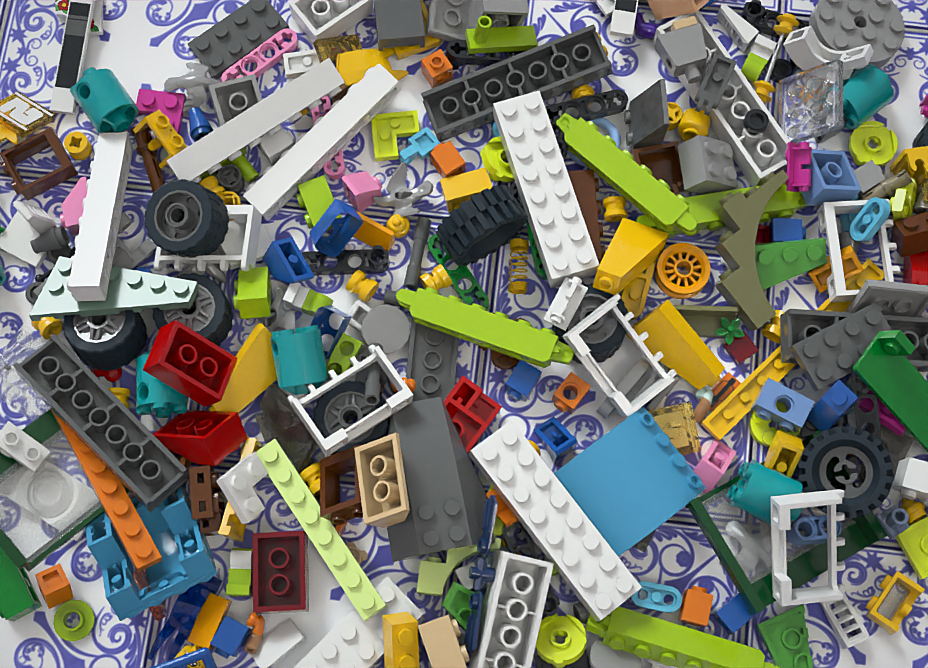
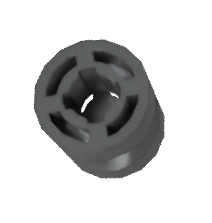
M226 165L219 170L217 177L220 185L226 191H232L237 195L240 194L245 187V182L239 168L234 165Z

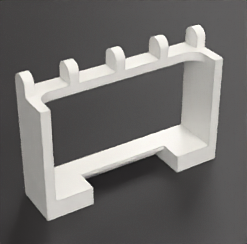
M868 200L823 202L817 210L820 233L827 234L832 274L827 278L830 303L853 301L859 290H846L835 214L859 213ZM886 220L878 230L885 281L894 282L893 274L901 272L900 266H892L889 251L897 249V244L888 243L886 228L893 226V220Z
M225 205L228 210L229 219H234L239 224H246L242 255L196 256V258L171 256L172 253L162 250V248L157 246L154 270L162 271V268L169 269L170 264H174L175 271H182L183 264H197L198 271H205L206 263H220L221 271H228L229 263H241L242 271H248L249 268L255 269L262 214L254 205Z
M617 293L562 337L620 415L629 417L675 381L673 377L677 373L674 369L668 373L662 369L657 361L664 355L661 351L654 356L643 343L649 337L648 333L645 331L639 336L628 323L634 317V314L629 312L623 316L616 306L618 304L617 301L621 298ZM609 310H611L660 376L658 381L630 403L623 393L615 388L589 353L591 350L579 336L582 331Z
M373 344L369 346L371 355L361 362H358L354 356L351 357L349 360L353 367L337 376L333 369L330 370L328 374L332 380L318 389H315L312 383L306 385L310 394L298 400L292 395L287 397L288 402L326 457L412 403L413 393L379 346L375 347ZM377 361L398 390V393L388 398L385 405L345 430L341 428L324 439L303 407Z
M838 489L770 497L773 597L781 606L843 600L842 593L846 589L845 585L837 584V571L845 570V563L837 562V546L845 545V538L836 537V521L845 520V514L836 512V504H842L844 490ZM827 505L828 585L792 589V580L787 576L786 530H791L790 509Z

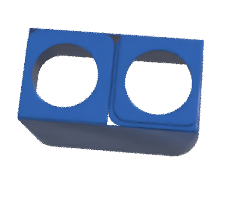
M335 198L309 234L316 250L327 256L336 257L361 227L363 220L355 208ZM340 213H347L343 218L336 219ZM332 224L333 232L329 236L322 237Z
M331 305L318 308L310 326L318 325L321 336L329 334L334 338L329 351H324L325 360L330 359L332 352L342 334L345 333L352 316ZM333 313L345 318L338 330L333 329L329 324V318Z

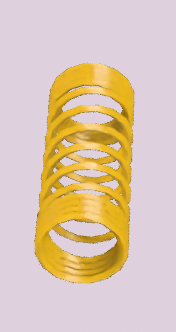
M522 238L510 241V250L512 251L510 256L512 258L509 260L511 263L509 266L511 269L509 281L511 283L508 284V291L512 294H524L527 292V282H512L510 280L511 278H528L526 275H511L512 271L526 273L528 271L524 268H511L512 265L521 267L528 265L526 262H511L512 259H528L527 256L513 257L511 255L512 253H528L529 242Z

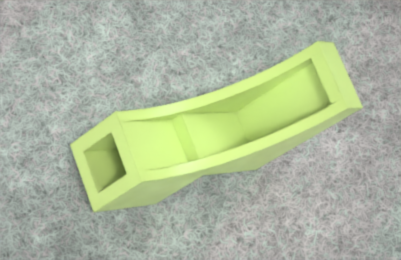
M494 534L495 543L491 544L490 552L500 550L501 539L496 538V534ZM466 546L448 550L446 563H441L442 559L435 557H426V561L420 560L417 594L443 597L445 585L456 567L466 559L480 554L477 551V546L471 548Z

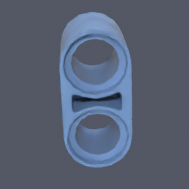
M827 515L803 517L791 523V530H786L787 540L796 546L827 542V533L822 528V525L827 528ZM836 521L837 537L842 530L840 521ZM798 527L802 528L804 536L799 533Z

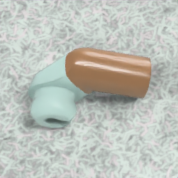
M703 387L696 392V397L701 400L690 415V418L697 423L702 422L710 409L714 396L711 389L708 390L706 387Z

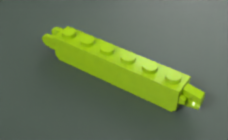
M566 113L556 121L557 128L564 134L568 151L591 170H594L599 177L665 232H673L677 228L687 236L696 235L698 223L689 214L688 201L682 195L678 194L676 196L672 193L669 185L662 179L656 180L648 167L643 164L639 166L633 161L634 157L627 150L621 151L616 147V142L610 136L606 135L604 137L599 133L598 127L593 122H586L581 117L577 120Z
M784 182L765 206L759 224L768 222L773 218H791L797 210L808 207L802 193L787 191V186ZM751 187L685 197L689 203V214L698 223L696 234L700 230L718 231L726 226L715 211L721 205L719 200L730 192L732 195L740 191L744 194ZM645 214L639 215L635 221L665 232ZM677 228L673 232H666L669 233L667 239L675 237L676 234H682Z
M418 287L417 292L402 288L395 295L400 306L410 310L415 323L542 368L550 366L551 362L570 365L574 356L572 348L560 342L558 336L555 335L556 333L548 328L536 329L525 320L513 321L508 319L509 316L502 312L495 311L494 314L485 311L486 308L475 303H472L471 306L462 303L463 300L452 295H449L448 298L444 297L435 289L427 287L424 290Z
M620 606L601 621H595L590 614L586 624V630L603 637L602 644L610 646L615 650H623L635 654L640 658L661 662L666 666L677 668H780L777 665L774 666V664L765 662V655L759 649Z

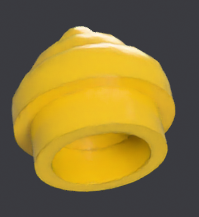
M586 84L573 89L571 97L573 100L594 95L595 92L591 86Z
M395 214L388 219L386 228L394 232L395 238H402L408 234L410 222L406 216L401 217L399 214Z
M907 498L902 499L901 508L905 509L909 515L907 521L909 525L923 519L927 515L924 510L926 507L922 502H915V500Z

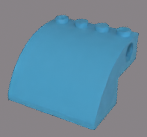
M644 406L554 473L617 556H620L653 532L706 489L700 477L694 473L684 456L678 452L667 434L661 430L654 421L653 416Z
M184 485L179 487L151 513L135 496L130 498L162 556L161 562L138 573L106 512L85 527L88 548L102 569L105 597L119 621L133 618L141 611L151 606H158L165 599L175 594H182L188 588L200 582H207L217 574L208 540L204 534L200 533L199 521L192 520L191 500ZM145 570H146V572H147V574H148V575L146 576V578H145V576H144V571H145Z

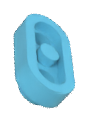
M877 197L869 199L851 223V237L861 242L871 240L890 214L889 202Z
M647 581L638 582L642 587L640 590L645 591L647 594L645 600H641L638 597L640 590L630 597L631 602L639 608L664 613L675 612L682 604V595L675 587ZM665 595L672 598L670 605L664 603L663 598Z

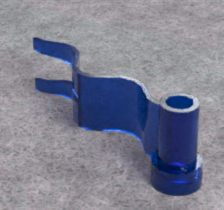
M213 576L209 581L200 582L178 596L168 621L152 645L147 657L148 659L152 660L165 640L177 627H180L172 644L168 661L175 658L190 635L196 618L210 593L216 594L223 580Z

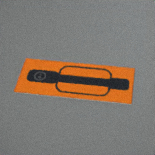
M729 372L711 390L714 394L709 409L711 412L741 384Z

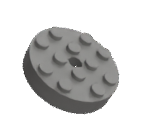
M819 0L809 20V26H812L818 40L829 49L846 51L871 44L874 52L868 64L874 65L877 68H881L890 61L900 48L905 35L903 17L892 0Z

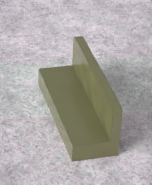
M673 305L697 335L706 338H725V336L715 335V332L722 328L721 317L726 318L731 323L739 313V307Z

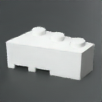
M911 457L900 460L892 489L900 492V496L911 500L917 498L924 501V505L928 506V462Z

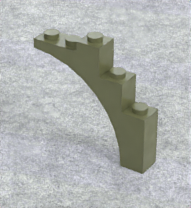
M784 170L776 174L773 171L761 179L763 182L761 186L756 188L754 185L744 194L741 191L735 195H732L731 192L719 200L721 205L715 209L716 213L730 230L719 238L720 243L714 248L730 268L718 276L720 281L714 286L731 307H739L737 315L749 331L759 329L776 315L759 281L755 262V240L758 224L765 206L775 191L789 178Z

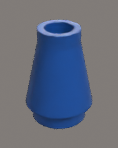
M194 107L188 111L190 136L197 142L211 133L213 128L202 113L201 108Z

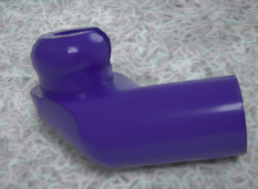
M636 13L634 27L638 36L654 40L656 29L659 26L645 23L642 13Z

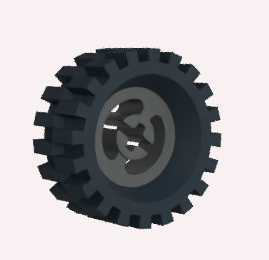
M496 185L490 190L488 188L482 190L479 195L476 193L467 202L463 201L459 204L460 207L453 209L450 212V216L445 217L442 220V224L438 225L436 234L455 264L467 266L470 262L474 264L480 258H486L488 254L495 253L499 247L509 243L508 240L513 239L518 235L517 232L524 228L523 225L527 223L528 216L507 186L500 185L498 187Z
M840 426L825 430L817 437H814L802 453L801 461H799V481L803 485L802 490L804 493L838 490L831 485L827 478V466L834 457L839 458V463L835 466L834 472L841 471L843 465H847L849 469L856 468L853 462L846 459L848 454H854L863 461L866 467V478L860 487L856 488L853 486V482L858 477V472L850 474L849 480H846L844 476L836 477L840 483L846 485L842 504H836V512L844 513L845 518H857L871 513L883 503L890 493L894 479V468L890 454L878 438L865 430L850 426ZM827 505L816 506L827 514Z

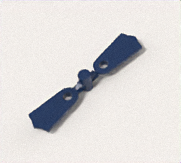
M490 495V498L485 500L482 521L483 537L479 538L477 551L482 557L477 558L476 567L471 566L469 569V578L474 579L473 588L477 589L475 593L470 595L469 608L472 610L468 616L464 639L467 653L470 654L477 650L483 599L480 589L486 582L493 583L495 579V568L488 567L484 559L488 557L497 514L498 502L495 495Z

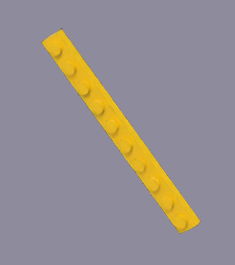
M868 259L862 264L864 271L845 281L846 290H860L867 279L881 281L885 277L884 272ZM828 298L817 310L846 312L852 301L830 303ZM781 345L701 423L718 442L751 410L763 383L768 378L779 382L796 365L781 363Z

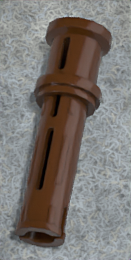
M147 127L135 134L134 128H132L130 132L135 137L138 146L136 148L137 154L142 156L152 193H154L160 186L165 184L159 167L156 155L157 150L151 151L148 148V143L152 140V130L150 127Z

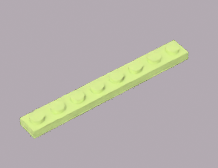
M274 439L256 451L269 477L362 619L366 622L386 608L387 605L331 521L320 517V504L278 441Z

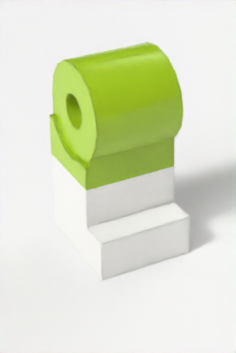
M758 34L741 69L745 78L752 83L756 82L764 71L777 45L776 42Z
M290 283L283 298L286 307L313 317L318 308L332 306L334 302L330 297L301 286L300 283Z

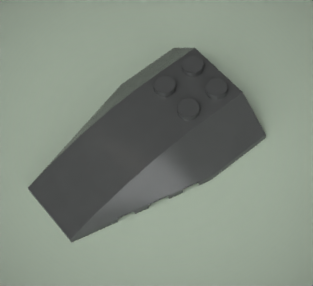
M436 397L413 401L391 415L389 424V435L399 433L410 509L405 521L387 527L393 562L469 546V548L476 547L479 538L483 537L482 521L485 500H487L486 493L442 398ZM494 534L492 536L491 544L495 543Z

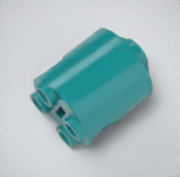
M868 64L864 68L856 69L852 72L850 79L842 80L827 91L821 100L823 105L832 114V118L843 113L848 120L844 127L853 130L892 102L894 90L888 75L874 65Z
M95 67L88 68L84 71L83 77L70 89L71 94L98 133L124 132L131 126L138 115L139 109L110 69L96 70Z
M318 325L295 328V333L294 329L271 332L272 337H270L278 388L294 395L310 393L306 385L312 383L315 389H318L328 380L321 331L318 329Z
M151 350L137 357L136 414L150 415L151 413H156V418H169L171 413H187V396L143 371Z
M752 460L750 463L744 461L738 471L740 478L736 485L733 484L730 487L727 498L731 500L732 507L743 509L751 514L752 517L771 526L770 497L803 493V485L801 482L777 470L766 468L756 460ZM803 508L790 509V523L799 517Z

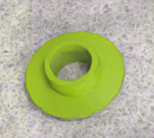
M70 600L63 603L57 609L53 625L55 632L60 638L66 641H78L85 638L91 632L95 617L93 610L87 603L81 600ZM72 613H77L80 616V622L75 628H70L67 624V618Z

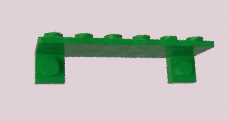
M901 330L879 331L854 365L853 371L928 452V382L904 356L911 355L916 347Z

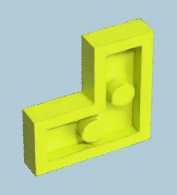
M417 110L377 114L371 120L375 162L399 159L397 138L413 136L419 132Z
M912 179L913 182L907 186L897 189L895 197H891L890 212L893 213V221L913 215V206L916 202L918 189L915 179Z

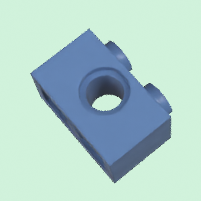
M768 378L763 383L751 410L755 411V414L763 420H772L778 423V426L784 431L797 432L803 427L815 401ZM777 402L783 403L786 406V413L778 411L776 408Z

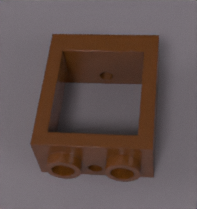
M52 127L0 153L4 161L1 163L7 176L11 175L14 180L11 182L17 195L22 194L27 201L78 175L75 166ZM52 147L62 167L26 185L16 164Z
M361 445L320 459V517L331 521L332 524L341 525L345 524L347 520L363 517L354 449ZM355 470V498L340 503V475Z

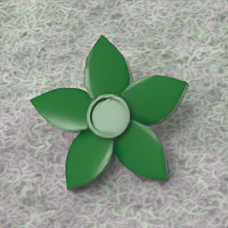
M721 317L722 328H719L715 335L725 336V342L728 346L732 343L734 337L741 338L745 336L742 330L738 328L740 318L734 319L730 323L729 320Z

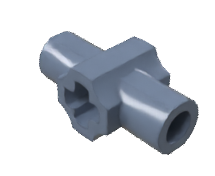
M895 505L876 516L890 540L910 527L907 523L909 515L905 509L896 508Z

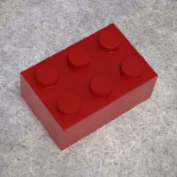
M175 320L160 328L143 371L200 405L207 407L222 400L237 357Z

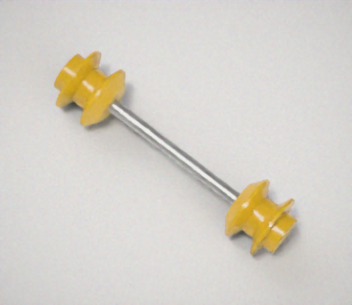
M789 13L777 16V21L780 24L775 25L773 30L780 38L764 81L753 82V86L756 88L755 92L764 104L772 101L769 93L775 92V88L769 83V79L783 40L788 37L790 32L794 31L793 27L799 26L796 17Z

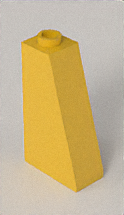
M623 217L597 269L593 288L613 295L622 291L660 257L664 251L669 233Z
M666 300L632 326L638 336L645 331L648 333L649 337L643 343L653 356L661 351L664 356L659 361L671 370L674 369L679 376L698 390L706 385L712 387L720 381L721 377L719 375L725 367L669 300Z
M260 322L254 327L236 354L237 360L222 400L212 404L208 408L210 411L239 413L277 380L270 341L272 335Z

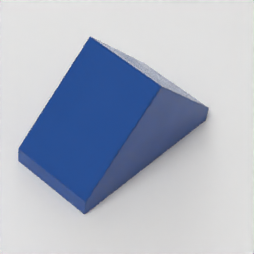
M554 416L533 429L554 462L573 451L578 443L577 439Z

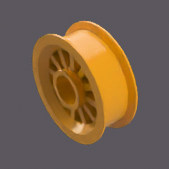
M673 244L661 253L655 266L656 283L666 295L672 298H692L702 291L709 279L711 271L709 259L699 247L693 244ZM679 267L685 268V269L687 270L688 274H687V275H682V274H680V273L677 271V268H679Z

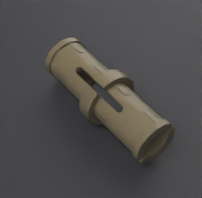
M903 169L885 181L883 179L878 186L861 196L864 200H869L873 197L885 199L889 196L891 198L897 189H901L913 181L906 170Z

